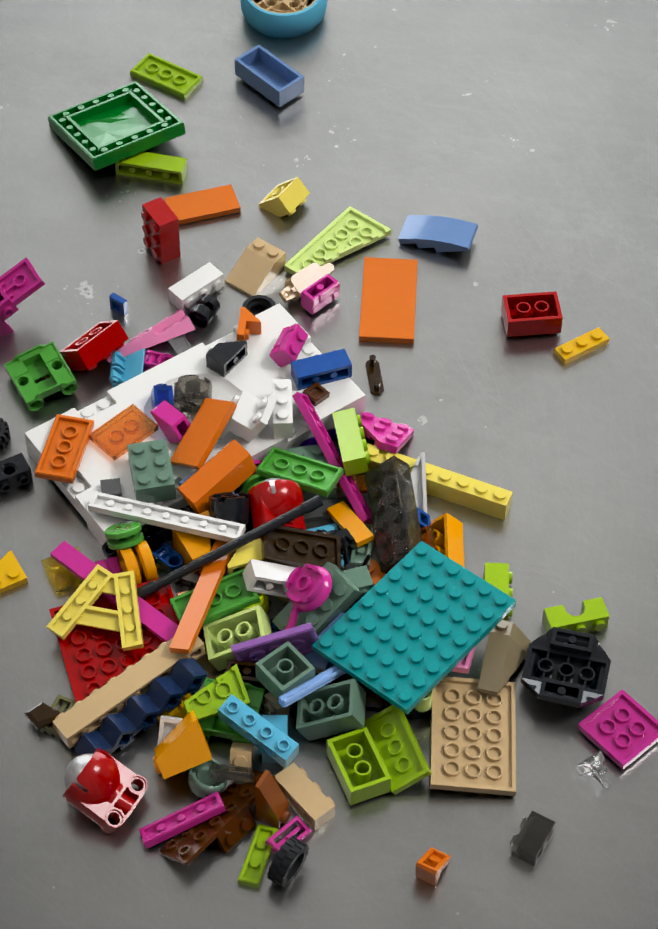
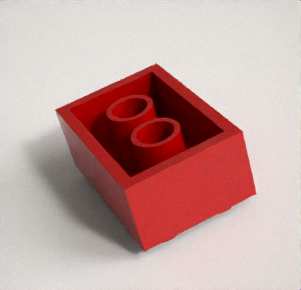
M162 197L142 204L143 212L141 217L144 224L142 229L145 237L143 238L145 246L150 248L154 258L158 259L161 264L180 257L178 217Z
M557 291L502 296L501 312L507 337L561 333L563 316Z
M118 320L101 321L60 351V354L71 371H91L98 366L97 363L99 361L109 358L112 351L122 348L125 345L124 342L129 338Z

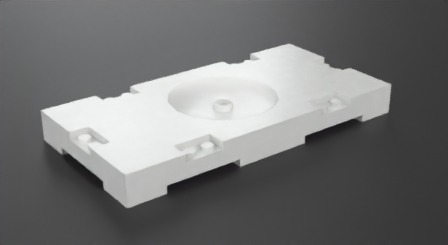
M280 303L255 315L261 321V334H250L249 340H246L248 355L225 377L207 368L206 353L217 343L237 341L238 325L234 326V332L206 346L202 342L108 390L107 396L79 411L73 408L61 414L94 420L95 425L74 483L54 482L87 522L88 529L101 545L109 540L105 537L104 533L108 527L117 523L132 521L92 512L88 509V504L94 493H101L100 480L120 478L122 497L136 500L128 460L127 444L166 439L170 459L179 443H169L150 413L162 401H167L183 413L191 424L205 398L231 401L235 394L239 395L245 390L262 400L263 397L267 398L272 393V379H291L292 395L296 392L303 394L305 389L297 390L291 376V364L280 367L269 355L283 328L297 323ZM309 334L296 360L322 354L312 344ZM350 378L321 385L330 392V396L317 406H314L326 430L335 428L333 412L355 408L356 415L365 412L366 395ZM292 397L293 438H274L272 411L267 426L250 443L229 431L222 439H218L206 462L233 439L250 453L253 460H263L272 447L287 451L289 448L299 446L301 442L314 437ZM55 418L25 432L27 452L37 465ZM171 464L175 480L176 499L150 504L180 509L189 504L177 490L179 487L178 482L196 469Z

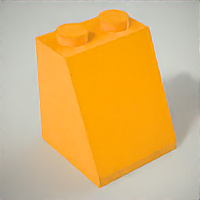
M207 510L200 513V515L209 516V512ZM172 530L173 549L182 555L184 565L211 551V538ZM202 567V568H200V569H198V570H196V571H194V572H192V573L201 575V572H202V570H203L204 567Z
M194 710L190 711L154 748L155 756L152 757L157 774H162L164 779L212 760L209 745Z

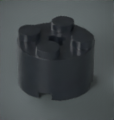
M233 492L213 494L212 497L209 496L210 517L240 524L250 523L249 493L239 492V496H237Z

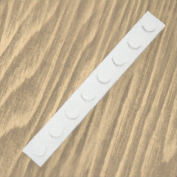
M95 492L88 504V509L92 512L225 542L236 539L243 535L246 530L245 524Z

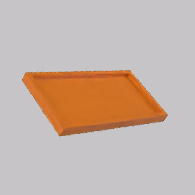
M364 257L359 341L414 344L418 260Z

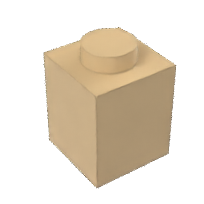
M232 742L229 771L251 772L253 744Z

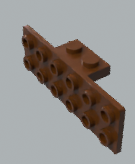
M253 768L251 772H242L220 794L226 811L177 834L160 850L161 855L187 866L214 840H216L221 851L227 853L256 825L248 808L255 802V785L264 772Z

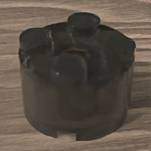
M185 375L179 377L178 382L174 383L173 406L186 417L196 415L205 398L212 399V383L205 377L202 380L199 379L198 375Z

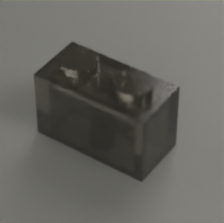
M534 811L530 813L529 817L525 816L520 824L521 831L519 834L515 833L511 839V855L535 867L554 833L556 822Z

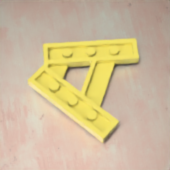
M97 564L46 626L47 629L63 640L76 625L120 632L123 651L144 648L134 571L112 574ZM102 593L116 595L117 610L94 607L92 605Z

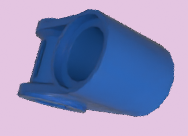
M167 542L162 543V547L155 552L151 551L156 567L160 568L165 574L184 566L182 555L175 551Z

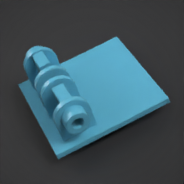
M144 348L125 357L118 351L112 354L109 376L112 388L143 373Z

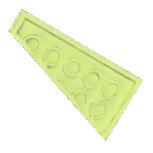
M349 206L284 265V270L294 275L312 263H318L321 267L328 262H334L391 235L392 229Z

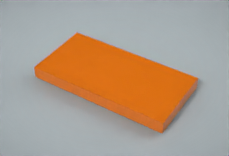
M231 184L164 198L166 204L178 217L179 225L241 212V207Z
M205 398L170 459L171 464L199 470L206 462L237 405L231 401Z
M57 414L35 470V477L73 484L95 425L94 420Z

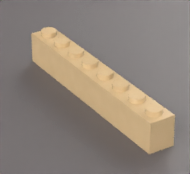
M197 637L191 654L171 653L169 647L173 638L161 643L156 650L145 654L139 662L128 666L123 673L111 678L100 689L92 691L84 700L76 702L65 713L59 714L52 721L55 732L69 749L79 742L81 735L99 729L107 715L123 712L131 696L146 694L150 688V683L155 678L170 676L174 669V664L178 660L186 658L197 660L206 654L202 640Z

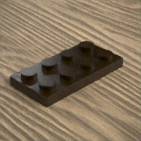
M281 526L261 537L262 561L293 567L299 566L301 568L307 563L323 567L327 562H330L341 570L340 536Z

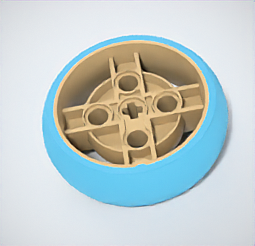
M256 0L240 1L242 13L246 21L256 31L276 38L297 37L310 32L321 22L327 7V0H311L313 2L309 6L307 4L310 0H260L258 3H255Z

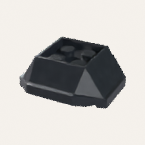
M553 627L546 634L529 644L521 683L540 700L581 708L604 699L611 660L599 645L595 635Z

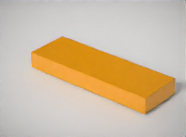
M344 501L327 508V514L341 530L347 528L355 539L354 543L357 548L374 540L373 533Z

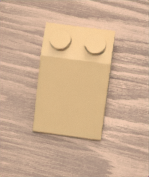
M257 237L246 247L225 279V283L249 297L258 295L284 270L286 252Z

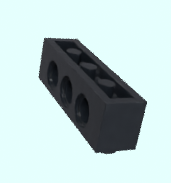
M22 453L0 461V493L33 481L31 468Z

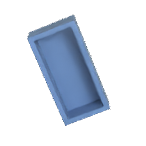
M261 45L255 46L235 59V75L279 107L304 92V76Z

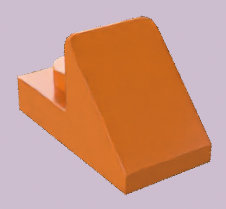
M241 307L237 341L249 340L250 334H261V321L248 309Z
M431 847L417 861L416 877L436 886L441 871L449 864L451 856Z

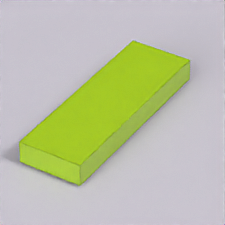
M262 824L257 825L238 878V884L256 889L260 888L272 854V847L270 845L267 846L265 842L279 829Z

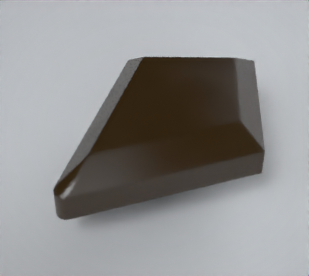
M41 702L27 711L25 716L38 730L53 725L52 721L61 712Z

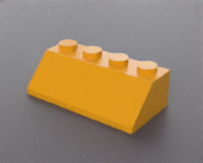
M446 512L431 521L432 531L420 537L418 543L423 541L464 567L463 523Z

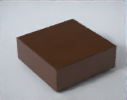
M318 382L303 391V394L309 397L314 406H317L330 396V392Z

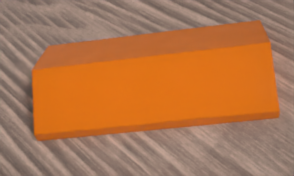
M233 439L181 484L177 490L196 514L207 510L210 513L209 496L212 497L213 494L233 492L256 472L257 467L250 453Z

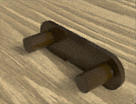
M370 355L365 365L370 392L373 395H381L384 392L380 365L376 360V356Z

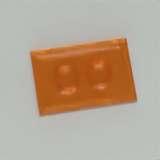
M132 404L90 433L89 439L115 461L128 452L127 444L140 443L159 430L158 424Z

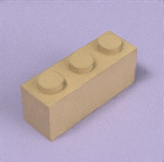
M293 762L275 775L276 783L290 806L314 831L335 817L334 801L322 793L320 786L308 778L306 771L302 767L299 768Z

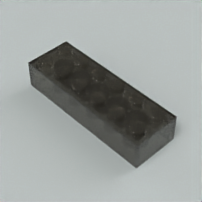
M392 456L364 473L380 571L385 574L401 561L420 541H423L409 464L396 456Z

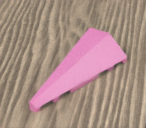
M178 309L175 311V314L162 319L161 322L132 338L122 348L111 352V356L107 358V361L109 363L112 362V354L116 351L125 357L143 348H149L196 329L183 310Z

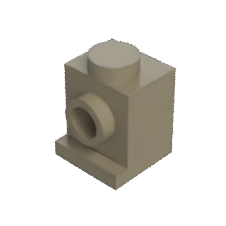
M269 692L264 695V705L261 711L264 715L289 716L290 705L283 708L278 703V700Z

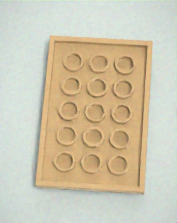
M445 676L433 688L430 733V771L432 774L430 775L429 789L515 796V682H508L497 696L477 692L479 679Z

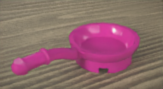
M307 563L302 568L298 566L289 575L286 581V588H288V593L286 592V594L291 599L293 608L291 609L287 626L283 630L295 627L299 612L313 611L320 607L328 598L332 589L331 574L324 567Z

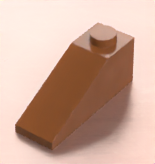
M265 770L255 785L256 820L273 828L280 829L282 824H286L290 818L289 802L270 771Z

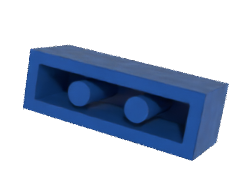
M345 348L292 361L291 376L297 390H302L316 382L322 385L352 377V363Z

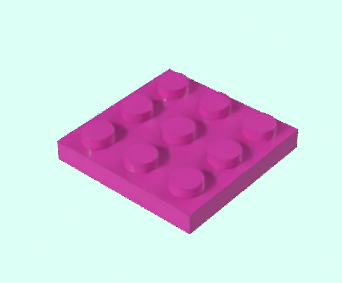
M623 689L582 720L577 728L622 770L658 742V720Z

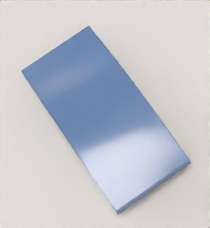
M407 215L398 241L400 244L416 243L418 248H435L437 253L469 251L478 225L443 216Z

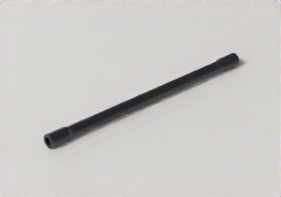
M316 495L288 512L159 579L137 588L140 597L144 599L158 592L161 588L288 522L322 507L323 503L319 495Z

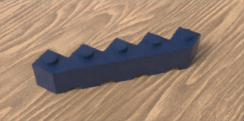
M194 658L178 660L174 664V669L170 676L155 678L150 683V688L146 694L131 696L123 712L107 715L103 719L99 731L87 732L81 735L74 750L79 755L93 754L97 748L103 749L109 754L118 748L123 750L135 740L133 736L143 729L146 732L158 722L157 717L165 711L170 713L182 703L180 699L189 692L192 695L197 692L207 677V672Z

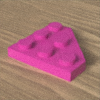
M369 412L360 413L365 436L369 440H374V445L379 449L396 454L413 437L414 429L409 428L406 424H397L391 422L388 418H378Z

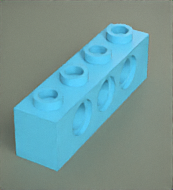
M233 694L218 709V717L221 721L284 768L299 753V744Z

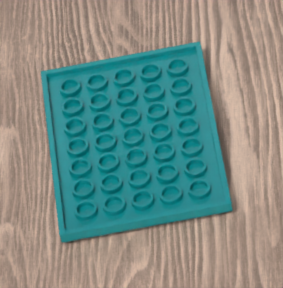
M420 541L312 645L313 651L408 715L516 606V600L428 544Z

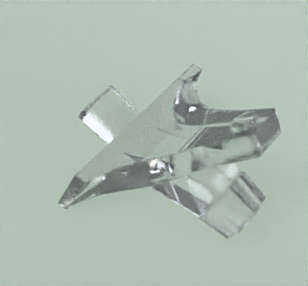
M601 750L575 766L579 776L590 775L600 782L604 788L610 785L605 775L608 770L603 765L605 758Z

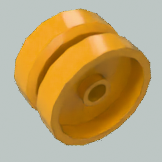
M146 540L135 545L133 550L131 548L117 550L122 572L133 570L136 584L142 583V580L147 582L158 579L155 561Z

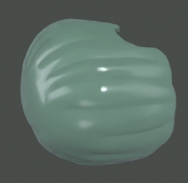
M214 758L188 771V785L191 791L200 798H205L215 792L220 794L227 785L228 775L221 769L220 763Z

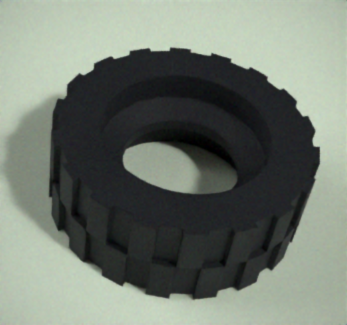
M294 836L286 840L274 857L269 867L267 878L282 888L288 886L302 868L308 855L309 846Z

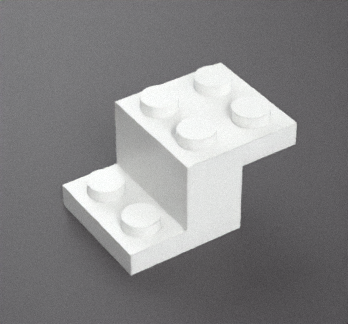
M245 390L239 395L235 394L231 402H234L237 407L219 439H222L231 431L250 443L267 426L278 396L271 393L267 398L263 397L260 400Z

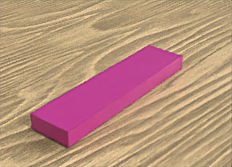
M215 792L140 828L139 832L146 849L225 812L226 809L219 793Z

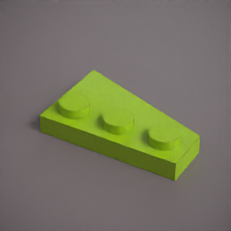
M235 664L226 673L217 677L215 681L184 701L183 705L186 714L194 710L198 721L218 715V709L231 694L246 705H250L251 702L238 666Z

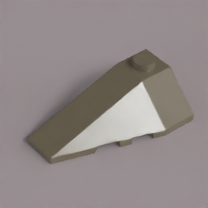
M501 620L490 631L477 692L498 696L509 682L512 674L517 672L519 665L523 661L525 662L531 641L513 622Z

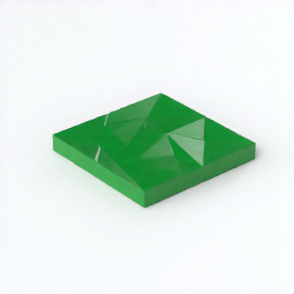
M137 81L48 116L50 128L95 171L186 134L184 123Z

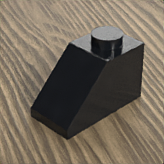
M247 342L217 343L206 353L207 368L225 377L248 355Z

